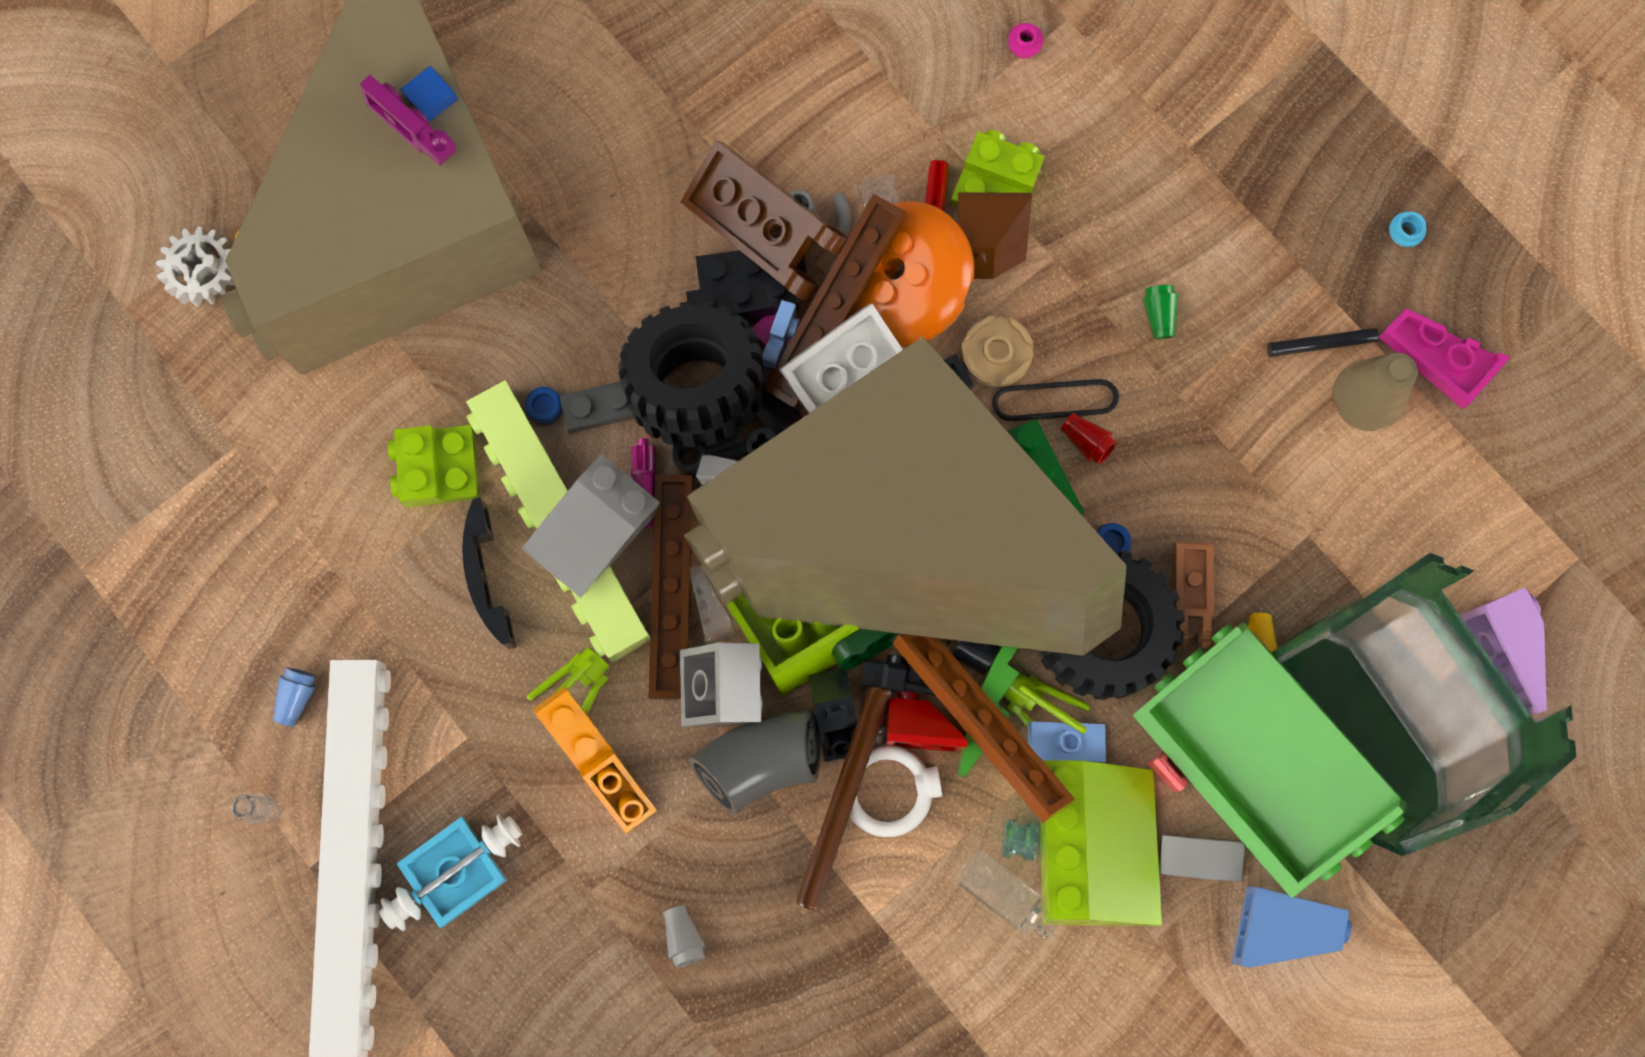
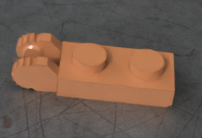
M1175 542L1173 544V589H1176L1180 600L1176 602L1177 610H1184L1185 622L1180 624V631L1184 632L1183 643L1178 647L1187 646L1189 638L1188 618H1199L1197 640L1200 648H1209L1212 636V618L1214 617V544Z

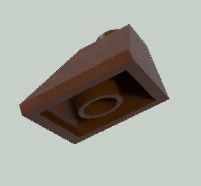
M958 192L956 222L963 229L971 245L974 258V279H994L1026 260L1032 193Z

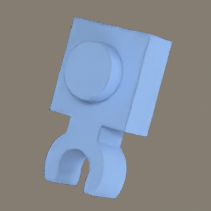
M783 300L780 303L770 331V339L762 355L765 368L775 369L783 350L787 347L789 339H792L801 323V319L797 318L796 304Z

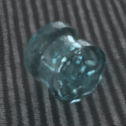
M1006 819L1002 837V857L1011 858L1014 855L1022 856L1026 861H1034L1038 844V823L1029 822L1026 825H1020L1015 820Z

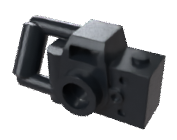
M887 654L886 661H864L861 684L936 696L927 684L920 683V676L902 655Z

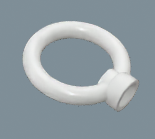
M885 744L877 745L872 749L867 767L880 760H894L905 765L915 777L918 793L916 803L912 810L903 818L896 821L883 822L866 814L856 796L849 817L860 829L878 837L901 836L912 831L924 820L929 812L933 798L943 797L937 766L927 768L916 754L904 747Z

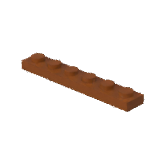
M899 634L893 642L896 649L1042 823L1060 813L1075 800L939 638Z

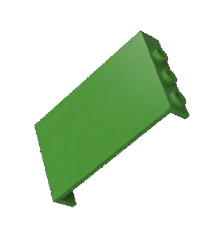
M1242 622L1234 629L1228 623L1211 638L1216 643L1215 646L1206 653L1199 648L1182 662L1187 668L1177 678L1172 673H1169L1157 683L1154 688L1158 694L1135 712L1133 717L1286 893L1293 898L1319 877L1326 881L1342 868L1339 862L1349 854L1356 858L1364 853L1373 844L1370 838L1379 831L1383 830L1388 834L1397 828L1405 820L1402 814L1405 812L1407 803L1249 627Z

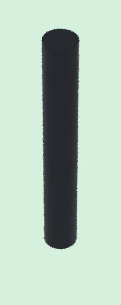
M1377 328L1269 342L1267 350L1269 356L1274 357L1378 342L1379 333Z

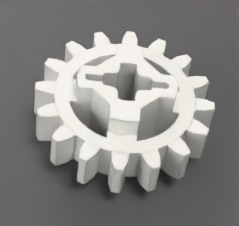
M197 226L195 235H192L185 228L182 230V239L178 240L174 236L169 238L173 244L170 249L161 247L160 251L166 258L165 260L156 261V265L164 271L158 274L157 277L165 284L164 289L171 296H175L181 303L186 304L190 300L196 307H200L202 299L205 298L213 305L215 304L214 295L227 293L224 289L226 285L235 286L225 262L232 244L225 237L222 238L214 229L207 234L202 227ZM210 247L218 251L220 258H216L213 255ZM178 275H181L184 278V281L187 282V286L182 285L180 283Z

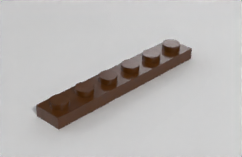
M873 193L766 383V391L794 408L798 407L801 401L779 369L848 319L908 214L906 211Z
M655 475L654 498L660 504L654 515L649 699L681 700L680 650L689 648L692 548L684 535L692 530L693 509L687 498L693 492L692 475Z

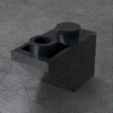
M839 669L808 675L824 761L844 759L857 726L854 701L846 670Z

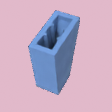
M1247 886L1232 964L1250 968L1342 951L1343 944H1346L1351 936L1352 922L1348 920L1350 911L1298 897L1291 898L1289 895L1259 887Z

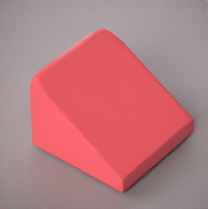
M1163 750L1147 763L1173 792H1180L1189 782Z

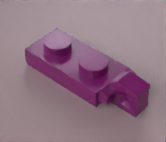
M368 75L360 82L366 105L417 151L426 153L439 166L457 151L455 143L444 130H432L426 117L417 108L412 107L409 109L401 102L400 95L387 82L381 84L372 75Z

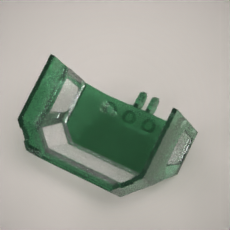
M1428 553L1309 625L1271 652L1407 803L1405 812L1402 814L1405 820L1397 828L1388 834L1381 830L1370 838L1374 844L1400 856L1408 855L1515 814L1577 757L1575 741L1568 739L1567 722L1573 720L1572 706H1567L1538 720L1533 719L1442 591L1470 575L1475 570L1462 565L1457 568L1444 564L1443 557L1433 553Z

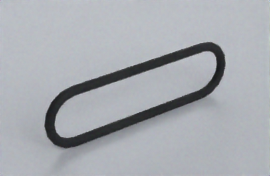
M1104 379L1013 385L998 390L993 397L992 405L995 413L1000 418L1008 421L1069 417L1073 413L1078 416L1097 415L1111 412L1118 403L1119 394L1113 383ZM1100 384L1109 387L1113 393L1111 405L1103 409L1011 416L1002 413L998 406L999 397L1008 391Z

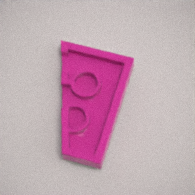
M1407 308L1379 336L1396 353H1404L1410 356L1416 363L1418 372L1462 410L1476 398L1510 359L1509 356L1503 353L1493 354L1480 348V343L1471 338L1466 340L1448 333L1445 326Z

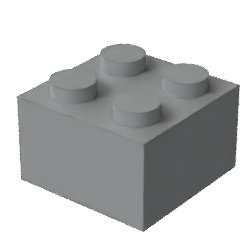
M718 642L680 650L681 727H723L761 722L763 699L760 694L762 660L759 655V644Z

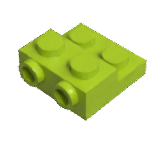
M987 130L986 134L978 131L952 195L950 205L957 207L958 192L1031 193L1045 156L1039 154V149L1031 143L1022 142L1017 146L1006 142V137L999 131Z
M431 425L394 429L395 439L388 440V454L391 462H396L397 475L391 476L390 486L393 497H399V502L406 508L469 501L480 497L475 433L471 425L434 429Z

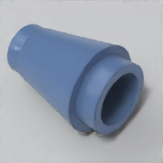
M285 668L284 674L279 675L274 716L272 719L274 722L286 726L296 725L297 719H299L317 687L314 684L316 675L296 668Z

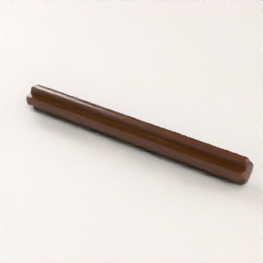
M876 686L869 688L796 900L797 904L805 909L816 910L819 907L891 697V693L885 689Z

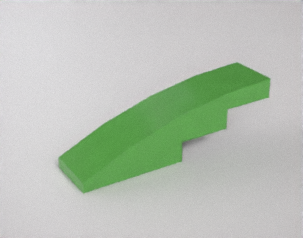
M1001 646L980 688L1007 718L1010 713L998 705V703L1019 675V672L1007 664L1018 648ZM964 731L963 736L968 739L967 748L960 752L956 772L962 778L968 774L983 753L966 731Z

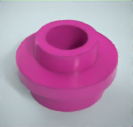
M1018 24L1009 33V48L1019 58H1030L1041 50L1043 34L1033 24ZM1026 36L1031 38L1032 41L1024 42L1020 37Z

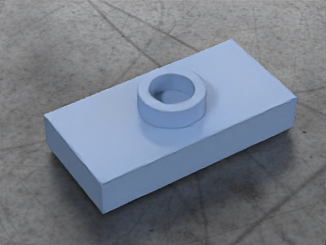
M1028 722V744L1042 761L1074 760L1106 763L1105 724L1080 723L1087 729L1086 733L1082 734L1066 723Z

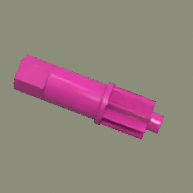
M639 438L638 445L631 446L630 473L632 480L654 497V477L656 475L655 447L649 445L648 438ZM654 517L644 528L654 527Z

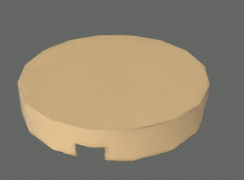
M987 316L975 322L966 332L961 347L962 364L969 376L979 384L992 388L1010 386L1020 381L1028 372L1033 359V340L1027 329L1017 320L1009 317Z

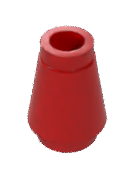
M1075 413L1071 414L1061 427V431L1066 434L1067 438L1088 462L1094 461L1100 465L1108 458L1117 445V441L1112 438V432L1079 417Z

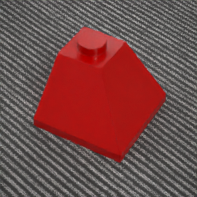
M897 692V698L890 697L887 707L885 745L959 753L967 748L968 739L928 700H919V693Z

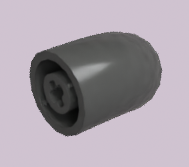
M809 709L791 711L761 718V722L744 724L716 738L690 756L688 759L690 766L711 796L733 815L757 799L774 791L799 784L815 783L820 768V741L815 715Z

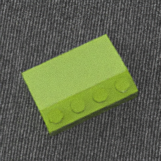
M742 594L726 605L748 643L759 644L762 666L781 696L809 681L808 675L822 673L837 664L832 655L834 646L840 640L859 629L856 625H843L841 627L824 625L819 622L808 623L801 622L800 620L791 621L758 617Z
M1044 760L1043 762L1075 800L1045 823H1042L1040 820L1043 925L1161 927L1162 915L1153 770L1090 761Z

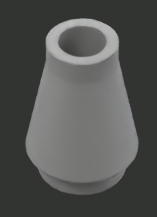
M685 905L664 911L668 960H673L675 968L685 967L705 958L703 949L706 946L691 921Z

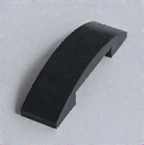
M481 497L474 498L465 520L462 543L463 567L467 587L472 602L485 626L503 646L513 649L516 648L510 614L503 606L495 608L492 606L480 546L481 543L494 541L488 505Z

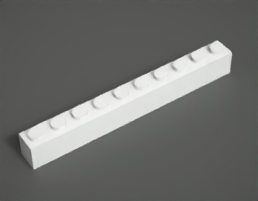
M330 660L309 1057H368V1050H372L374 1044V1027L369 1026L370 1009H373L376 1003V986L371 985L372 968H375L378 962V946L373 944L374 928L378 927L380 921L379 904H375V890L380 887L382 880L381 864H377V848L382 847L384 839L383 825L379 824V808L384 807L386 798L385 787L380 785L381 769H385L387 765V749L385 746H382L383 731H387L389 726L388 708H384L385 693L389 692L391 686L390 671L386 670V664L378 660Z

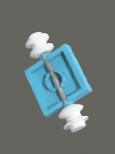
M498 814L496 815L498 823L496 826L490 828L482 825V841H480L465 817H460L399 861L397 866L414 890L410 892L407 889L397 887V898L392 901L384 897L381 899L383 908L379 910V913L387 926L391 929L398 927L402 931L406 930L405 920L410 916L416 920L421 919L420 905L423 903L438 927L443 928L508 881L490 854L493 853L506 857L505 847L510 843L518 847L521 846L518 838L523 834L512 817L508 816L504 819Z

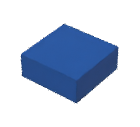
M431 65L400 88L403 96L426 117L428 122L458 100L455 92Z

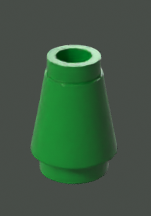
M1157 285L1146 288V297H1143L1142 300L1151 331L1153 332V339L1160 340L1176 337L1175 329L1179 294L1175 293L1174 285Z

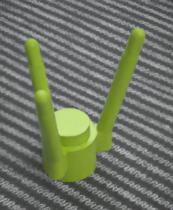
M586 647L581 654L576 653L566 665L527 695V699L529 701L533 700L566 674L570 673L569 678L555 693L564 686L569 690L577 681L585 687L592 682L593 685L581 707L588 714L599 690L608 681L604 673L610 666L594 651Z
M1021 672L1004 694V697L1011 702L1007 708L1016 714L1027 728L1028 722L1033 721L1023 708L1025 707L1031 711L1037 703L1080 733L1084 734L1087 731L1085 726L1044 699L1042 695L1045 692L1085 711L1090 710V705L1041 682L1033 675L1027 677Z

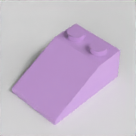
M1526 587L1455 616L1507 720L1547 710L1544 621L1540 615L1541 608L1538 601L1533 595L1529 594Z

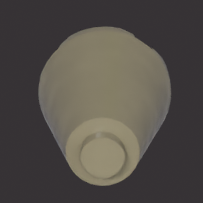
M1398 352L1359 360L1348 365L1336 378L1332 391L1333 400L1337 403L1340 410V416L1352 427L1363 431H1375L1392 425L1401 417L1406 408L1417 379V365L1410 356Z

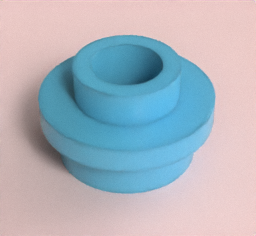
M1402 212L1396 215L1389 226L1392 240L1402 247L1418 245L1425 238L1427 231L1424 218L1416 212ZM1402 227L1409 228L1411 230V235L1406 234L1402 230Z

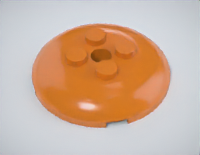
M917 201L892 203L908 214L848 317L849 319L868 304H873L901 347H908L921 337L929 341L945 331L957 319L966 305L964 300L967 296L970 282L973 283L974 279L973 253L963 229L951 216L941 209ZM898 264H904L903 275L898 279H894L895 272L899 267Z

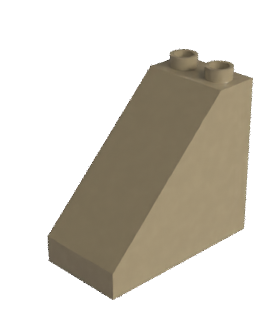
M419 0L345 1L225 260L237 289L221 295V300L233 327L242 338L252 335L256 346L267 361L282 356L301 375L542 272ZM431 65L455 92L458 100L432 119L429 125L432 130H444L455 143L457 150L455 154L439 166L426 153L417 151L366 105L360 82L368 75H372L381 84L387 82L400 95L401 102L411 109L413 106L403 96L400 88Z
M924 337L903 349L687 496L699 525L684 536L703 564L700 567L701 571L725 605L742 594L758 617L791 621L800 620L801 622L808 623L819 622L824 625L841 627L843 625H856L859 629L1082 656L1121 629L1127 565Z

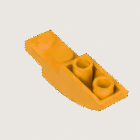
M566 686L533 709L535 715L579 770L582 778L625 834L657 811L586 711L581 708Z

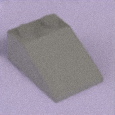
M601 454L575 481L524 544L522 550L581 598L653 519L660 502Z

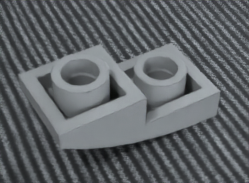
M1165 833L1162 835L1160 874L1211 880L1243 881L1246 845L1238 840L1213 837L1198 838Z

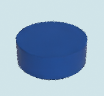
M538 387L532 390L526 397L525 410L533 422L539 425H550L561 417L563 413L559 394L554 389Z
M1107 523L1096 531L1116 554L1120 550L1126 552L1130 550L1131 536L1122 525Z

